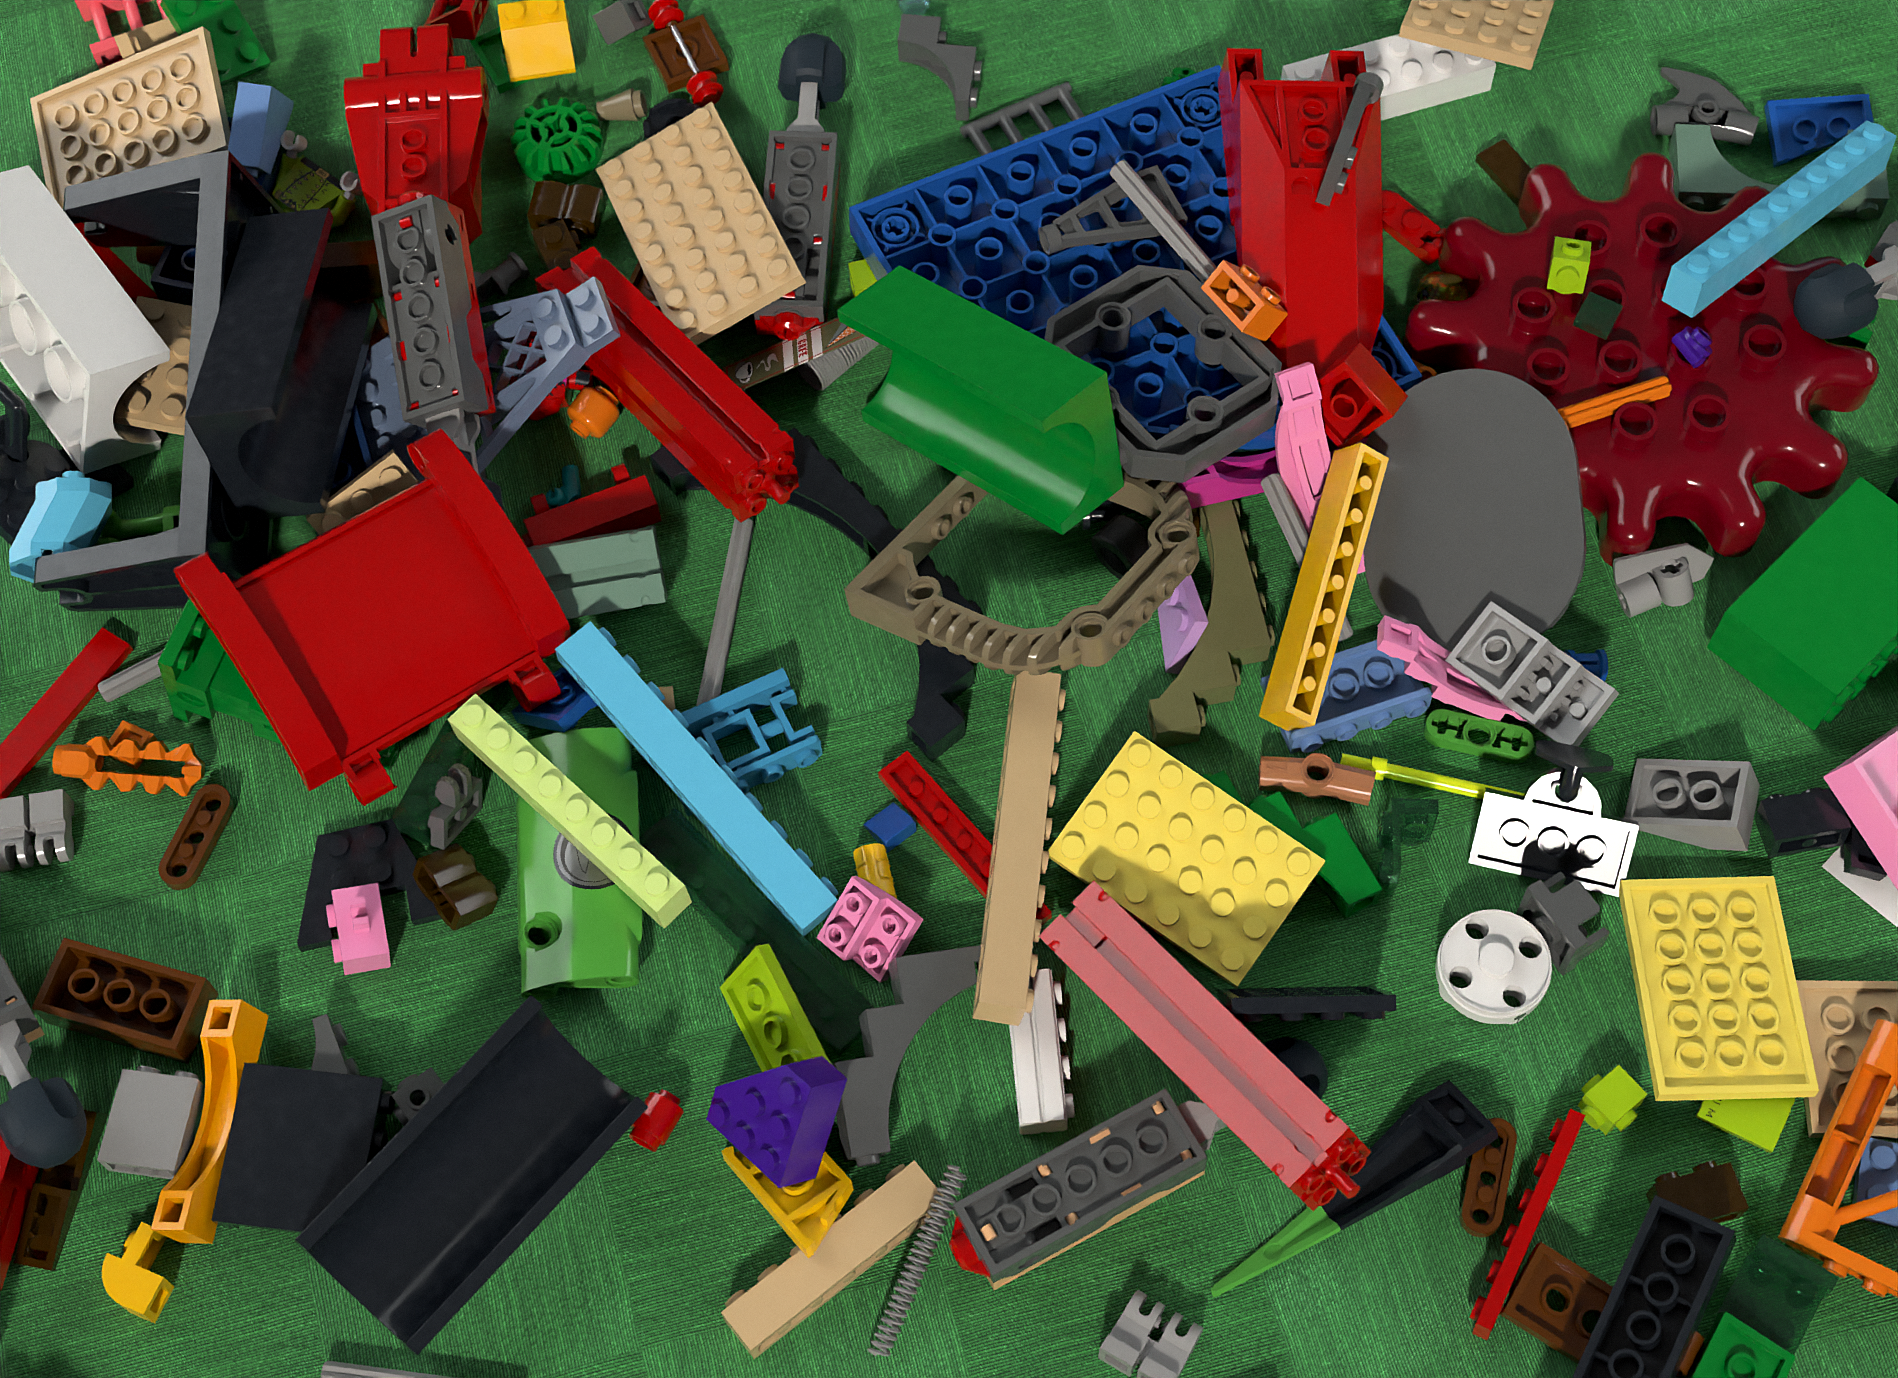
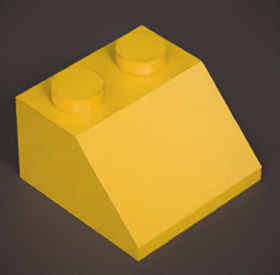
M524 0L497 4L510 82L576 73L570 26L564 0Z

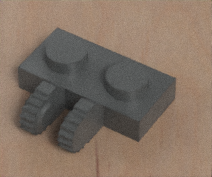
M462 763L454 764L448 770L447 774L449 776H442L435 786V796L442 804L432 810L428 819V827L431 829V846L443 850L482 809V779L470 775L469 768L466 765H462Z

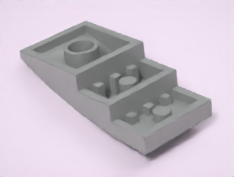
M1492 601L1445 660L1553 741L1568 745L1579 746L1619 695L1612 686L1592 674L1582 664L1554 646L1548 639Z

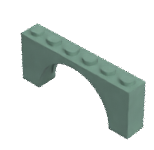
M1675 124L1669 142V160L1672 162L1674 169L1675 195L1687 207L1697 211L1712 212L1723 208L1739 190L1746 186L1757 185L1767 189L1769 192L1780 186L1752 179L1729 164L1713 141L1710 125ZM1848 130L1845 136H1847L1853 130ZM1886 168L1824 217L1830 219L1837 217L1860 218L1863 220L1880 219L1889 200Z

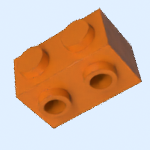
M1222 260L1201 286V289L1241 332L1266 342L1288 315L1278 304L1281 298L1267 286L1262 287L1257 282L1260 276L1249 266L1243 264L1242 267H1238Z

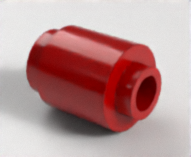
M663 1089L659 1093L650 1092L644 1101L648 1108L631 1125L633 1129L629 1134V1137L634 1142L653 1152H656L660 1145H665L684 1113L683 1109L679 1107L681 1100Z

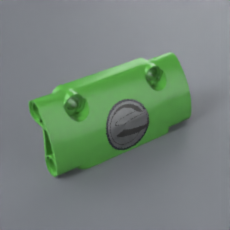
M600 727L568 730L564 733L557 732L528 740L533 747L640 843L637 772L632 770L631 743L618 728ZM518 794L516 802L518 949L521 954V996L527 999L532 995L536 1000H547L555 997L559 988H629L640 983L638 945H640L642 938V908ZM540 935L545 939L546 944L536 945L531 942L529 936Z

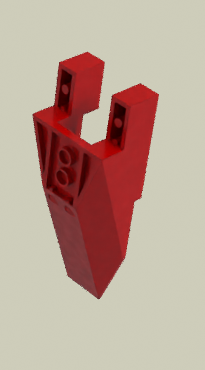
M1227 48L1218 79L1231 226H1234L1238 267H1242L1245 264L1252 268L1260 276L1257 282L1262 287L1267 286L1281 298L1278 304L1288 313L1266 342L1259 340L1282 362L1281 371L1310 362L1313 363L1316 377H1318L1335 360L1359 342L1372 353L1384 308L1380 98L1377 102L1369 104L1364 109L1351 145L1358 148L1351 169L1343 167L1342 170L1349 173L1342 193L1334 192L1329 206L1315 202L1353 99L1352 89L1355 80L1359 74L1366 72L1364 51L1330 50L1320 81L1264 80L1261 49Z

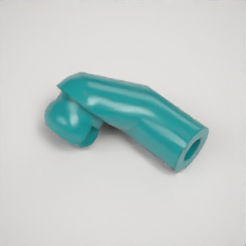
M576 465L564 466L561 469L563 486L554 488V492L551 490L547 492L546 500L551 509L580 498L579 468Z

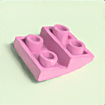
M852 876L816 938L843 961L853 959L877 981L883 982L890 977L888 964L894 958L903 955L924 919L879 887L858 876Z

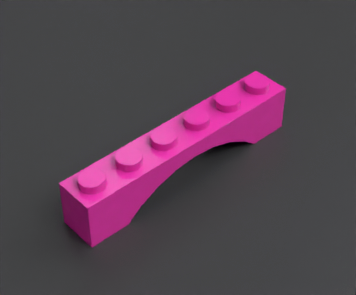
M1326 434L1332 459L1334 451L1340 449ZM1368 434L1366 437H1364L1357 443L1362 442L1363 444H1366V441L1370 434ZM1275 450L1244 457L1225 456L1186 482L1177 483V485L1186 493L1191 509L1263 493L1264 490L1261 486L1263 478L1279 473Z

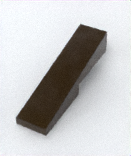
M84 1110L86 1116V1135L80 1151L63 1164L43 1169L40 1184L33 1183L14 1263L51 1271L56 1270L108 1114Z

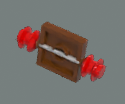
M655 0L648 10V16L654 21L653 25L657 32L642 38L644 47L668 93L686 87L688 93L693 95L692 100L694 104L696 103L701 107L710 102L713 105L716 104L724 91L723 86L717 82V75L728 71L729 64L704 15L702 14L684 21L685 16L683 11L679 9L677 0Z

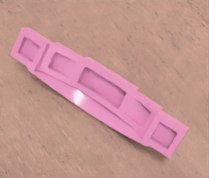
M1306 362L1274 373L1283 404L1280 406L1281 410L1275 430V453L1278 472L1310 537L1332 459L1321 412V391L1313 363ZM1363 554L1357 574L1365 572Z
M1384 615L1378 624L1377 650L1386 653L1388 656L1404 660V673L1419 681L1430 683L1433 694L1431 697L1445 704H1451L1472 712L1478 717L1500 721L1505 714H1509L1518 720L1526 721L1447 663L1445 660L1451 652L1429 638L1419 626L1406 624Z

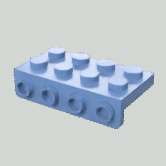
M1377 640L1334 654L1315 726L1286 731L1280 727L1279 729L1290 754L1299 751L1309 753L1320 748L1323 743L1335 739L1337 741H1345L1354 737L1359 731L1371 727L1373 730L1381 729L1388 726L1393 720L1404 716L1407 718L1417 717L1429 708L1433 694L1429 687L1424 688L1421 681L1404 673V660L1388 656L1386 653L1377 650ZM1270 675L1262 677L1260 681L1264 695Z

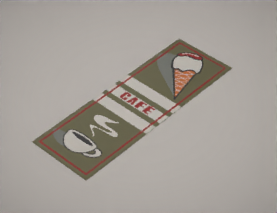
M837 317L807 330L798 339L784 340L723 367V372L738 387L744 390L866 336L839 322Z

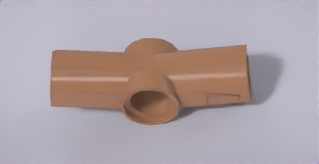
M1313 753L1306 758L1260 756L1258 785L1259 790L1301 792L1312 799L1328 796L1368 806L1376 772L1334 763L1330 757L1321 753ZM1319 772L1325 778L1323 780H1314L1308 774Z

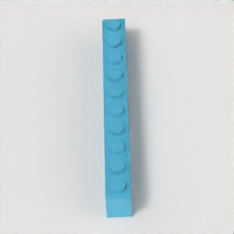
M1868 120L1672 265L1661 301L1693 318L1883 172L1897 135L1885 130L1879 124L1871 123Z
M591 621L555 649L558 661L803 938L827 918L836 905L838 899L835 896L838 894V891L825 876L819 879L810 869L813 866L812 861L800 848L794 851L785 841L788 835L780 824L775 820L770 823L760 813L763 807L756 797L750 792L745 795L735 785L739 781L732 770L725 764L719 767L711 758L714 752L708 743L700 736L695 740L687 731L689 724L677 709L671 712L662 702L665 697L653 682L646 684L638 674L641 670L628 654L622 657L616 651L614 646L617 643L604 627L598 630Z

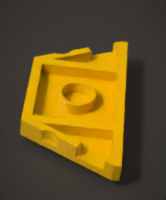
M734 1146L723 1149L721 1151L723 1159L807 1258L813 1256L854 1190L851 1179L824 1150L816 1178L778 1188L740 1151L735 1152Z

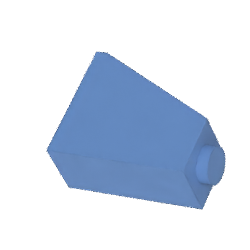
M238 82L228 150L253 178H258V173L271 174L281 145V135L286 130L294 102L272 86Z

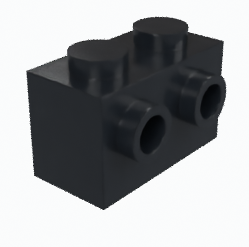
M1814 787L1805 790L1801 794L1789 796L1784 794L1771 795L1761 800L1754 818L1768 858L1841 846L1844 844L1851 829L1846 812L1831 788L1823 790L1822 788Z

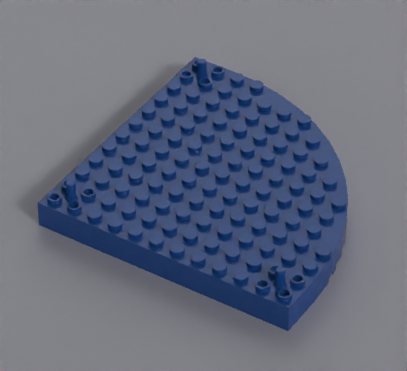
M1216 65L849 207L850 233L877 281L900 265L1045 340L1048 318L1137 265L1187 270L1199 280L1162 235L1151 238L1067 247L1049 255L1044 252L1039 240L1038 229L1051 224L1056 218L1115 183L1116 181L1111 177L1110 171L1115 164L1125 160L1135 172L1157 165L1188 217L1187 224L1183 227L1216 267H1218L1222 260L1238 266L1234 226H1231L1218 91L1221 67ZM1129 197L1123 198L1110 208L1119 222L1138 221L1143 218L1138 207ZM1099 212L1091 213L1079 220L1084 231L1099 230L1107 227ZM1165 307L1130 327L1129 342L1123 350L1116 353H1108L1095 348L1080 357L1084 361L1107 372L1108 384L1119 393L1122 406L1156 441L1185 423L1187 407L1193 398L1211 396L1221 401L1243 387L1221 364L1209 365L1196 357L1194 351L1196 338ZM1382 315L1371 355L1401 389L1406 392L1421 382L1422 375ZM1280 393L1278 395L1274 426L1232 453L1275 448L1276 424L1281 410L1280 406L1283 405Z

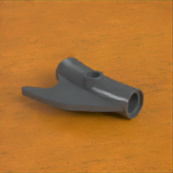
M1668 67L1661 68L1660 76L1677 88L1678 95L1664 104L1653 105L1650 116L1653 136H1672L1675 124L1710 125L1713 139L1750 147L1760 117L1753 116L1732 93L1716 80L1688 71Z

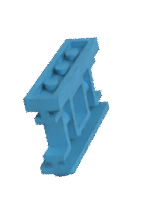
M783 668L681 713L689 724L687 731L695 739L703 735V739L714 752L711 758L719 767L725 764L732 770L739 781L735 785L744 795L750 788L763 782L772 783L780 779L785 772L791 769L810 766L823 754L821 741L815 735L812 725L794 732L783 711L797 705L796 694L791 688L789 678ZM770 705L776 719L758 727L751 713ZM747 727L758 749L726 763L715 741ZM783 732L790 746L771 755L765 740ZM679 798V800L681 801V803H682V805H683V808H684V811H685L686 815H687V816L692 815L693 813L689 810V808H688V807L682 802V800Z

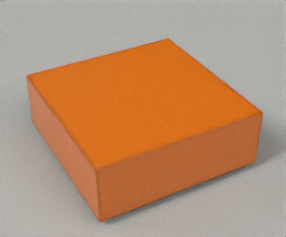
M122 720L109 739L113 748L125 738L135 739L142 750L146 748L148 743L157 741L153 733L125 720ZM109 756L136 770L144 760V758Z

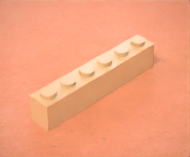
M915 1160L908 1166L900 1164L886 1176L885 1180L887 1182L876 1191L868 1189L854 1201L855 1207L844 1216L839 1213L813 1256L807 1258L796 1245L790 1251L791 1257L779 1267L777 1264L769 1266L758 1276L757 1280L759 1283L747 1292L744 1289L736 1292L725 1302L726 1308L721 1314L753 1359L757 1358L917 1231L920 1226L926 1223L924 1218L932 1219L933 1217L927 1213L928 1210L939 1212L932 1208L930 1203L941 1204L934 1199V1195H943L937 1191V1187Z

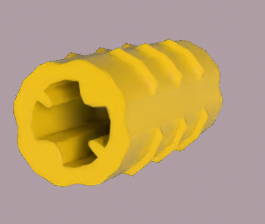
M872 843L855 849L853 856L858 877L879 887L897 899L894 888L895 883L891 875V866L888 861L885 845Z

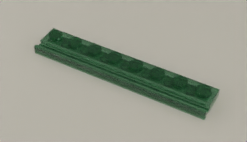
M675 807L667 817L661 818L639 837L640 844L686 886L692 901L690 905L744 959L757 945L769 943L814 1031L839 1056L862 1036L858 1016L864 1010L874 1007Z

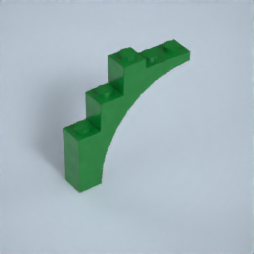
M1225 770L1214 775L1211 772L1201 775L1245 806ZM1280 791L1270 796L1268 794L1259 795L1249 802L1247 808L1325 860V864L1312 882L1329 897L1344 919L1378 903L1382 887L1336 813L1325 818L1323 815L1316 816L1306 822L1304 828H1302Z

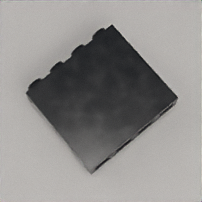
M245 1062L211 1221L228 1228L239 1229V1226L301 1233L388 1143V1132L385 1130L387 1114L391 1115L395 1107V1100L391 1096L395 1093V1091H392L393 1086L383 1078Z

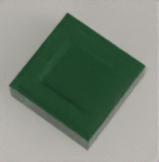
M1589 292L1575 317L1573 326L1607 340L1622 312L1623 306Z

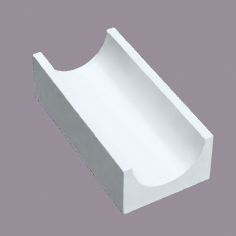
M27 165L0 172V362L80 472L86 474L160 450L161 439L154 430L113 423L116 404L124 391L143 373L161 363L169 361L170 349L31 167Z

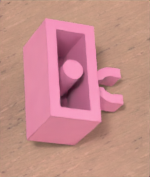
M378 883L331 890L333 904L326 905L329 928L337 927L339 939L331 940L334 962L343 963L344 975L391 967Z

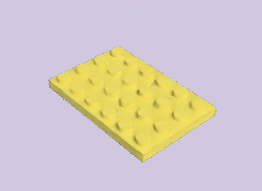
M1136 731L1127 740L1048 850L1049 858L1088 886L1095 881L1127 913L1236 989L1325 864V860Z
M1774 876L1621 880L1619 898L1655 1101L1815 1097L1819 1092Z

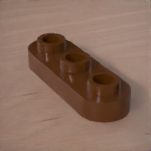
M210 784L197 791L159 863L158 872L164 883L171 889L184 890L191 887L198 880L233 812L234 801L223 786ZM221 803L219 809L210 811L212 805ZM204 836L200 843H193L196 837ZM180 869H187L186 873L183 876L176 877V874Z
M1501 1118L1488 1119L1497 1128L1501 1146L1493 1147L1488 1144L1471 1155L1460 1209V1222L1464 1230L1470 1235L1480 1238L1492 1235L1501 1224L1517 1143V1134L1514 1127L1508 1121ZM1480 1175H1491L1494 1179V1184H1484L1480 1179ZM1473 1213H1483L1487 1218V1222L1477 1223L1473 1218Z

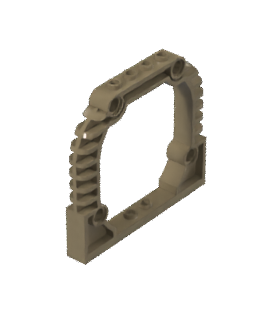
M1122 468L1124 487L1107 500L1138 511L1153 520L1148 529L1149 549L1097 605H1085L1072 610L1056 626L1025 629L1003 624L943 598L938 580L933 577H919L916 566L988 494L985 490L957 476L844 588L851 616L917 645H921L928 639L931 644L937 647L944 646L953 654H962L967 660L974 663L981 662L984 664V667L993 671L1003 669L1006 674L1018 675L1022 671H1028L1032 676L1042 675L1060 665L1062 671L1072 669L1080 664L1088 667H1098L1106 664L1121 648H1124L1134 633L1151 619L1154 611L1172 596L1175 588L1185 577L1193 573L1199 562L1200 555L1191 505L1186 493L1178 487L1177 482L1130 477Z

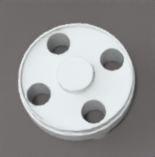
M1497 909L1471 913L1455 923L1448 930L1440 944L1435 963L1436 978L1439 985L1438 990L1444 1001L1451 1004L1461 1014L1475 1021L1488 1024L1518 1023L1539 1005L1550 984L1552 962L1548 945L1537 928L1517 914ZM1471 928L1477 929L1483 934L1484 938L1473 939L1467 934L1466 930ZM1528 947L1536 953L1537 957L1527 958L1522 955L1519 948ZM1460 977L1466 981L1468 986L1457 988L1450 982L1449 978ZM1508 995L1514 996L1519 1000L1521 1006L1511 1007L1504 1002L1503 997Z

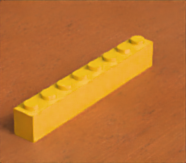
M1362 442L1334 451L1260 709L1259 717L1286 731L1315 726L1388 464V457Z

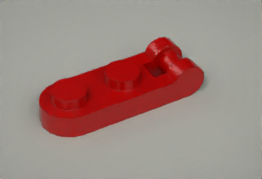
M1382 190V229L1421 261L1428 265L1433 264L1439 258L1446 228L1441 229L1396 192ZM1428 238L1432 242H1424V240Z

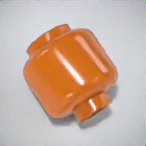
M599 385L596 388L585 387L568 407L567 414L572 420V423L569 425L570 428L584 439L589 435L602 438L619 418L620 411L617 407L619 401L608 390Z

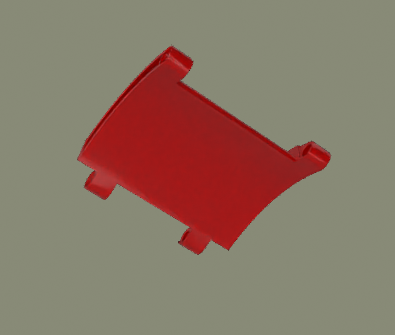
M441 428L407 445L411 460L425 478L424 480L231 582L225 572L220 573L210 559L208 551L173 569L184 592L208 624L250 689L309 792L343 773L355 797L362 806H365L397 788V785L393 784L383 767L379 752L462 706L474 694L479 696L507 680L516 699L526 712L561 694L554 675L545 665L543 659L555 653V649L571 637L569 622L539 567L503 509L463 453Z

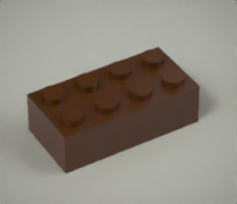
M64 937L32 1009L47 1024L189 1064L201 1035L209 1000H216L219 993L205 977Z

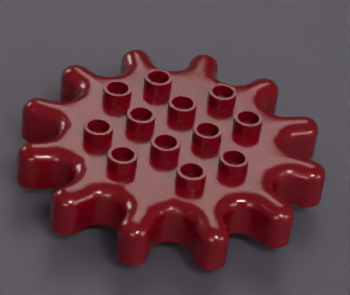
M1656 152L1643 153L1635 158L1630 165L1621 196L1612 200L1591 199L1581 194L1569 175L1560 166L1552 163L1538 164L1530 170L1525 178L1518 205V212L1527 228L1526 230L1516 233L1502 232L1471 216L1458 217L1452 221L1444 232L1439 254V266L1441 271L1445 272V275L1455 282L1456 280L1450 276L1451 274L1461 278V285L1469 291L1471 296L1464 300L1455 301L1441 299L1422 300L1410 310L1403 337L1404 349L1410 358L1417 362L1444 366L1452 370L1486 369L1514 376L1537 389L1556 409L1659 376H1666L1672 386L1668 397L1646 404L1629 402L1619 407L1613 415L1569 429L1577 450L1583 507L1592 512L1598 521L1599 553L1604 562L1613 567V560L1616 558L1648 551L1656 530V521L1668 516L1686 517L1695 522L1704 533L1712 548L1725 557L1737 558L1748 554L1754 547L1766 521L1764 504L1753 486L1759 482L1774 481L1808 499L1827 497L1834 491L1848 463V453L1845 444L1816 424L1810 413L1818 410L1852 412L1859 409L1865 403L1879 373L1877 359L1868 350L1855 346L1838 345L1825 339H1820L1802 330L1793 313L1797 287L1813 271L1831 263L1841 265L1842 267L1847 265L1843 260L1832 256L1819 257L1800 264L1783 263L1771 257L1693 318L1661 301L1672 265L1770 192L1757 185L1746 186L1739 190L1719 210L1704 212L1691 209L1681 203L1675 195L1672 162L1666 156ZM1555 236L1591 242L1590 264L1583 294H1561L1553 289H1547L1548 270ZM1686 326L1695 329L1697 326L1702 328L1713 341L1709 345L1712 353L1697 368L1692 367L1671 341Z

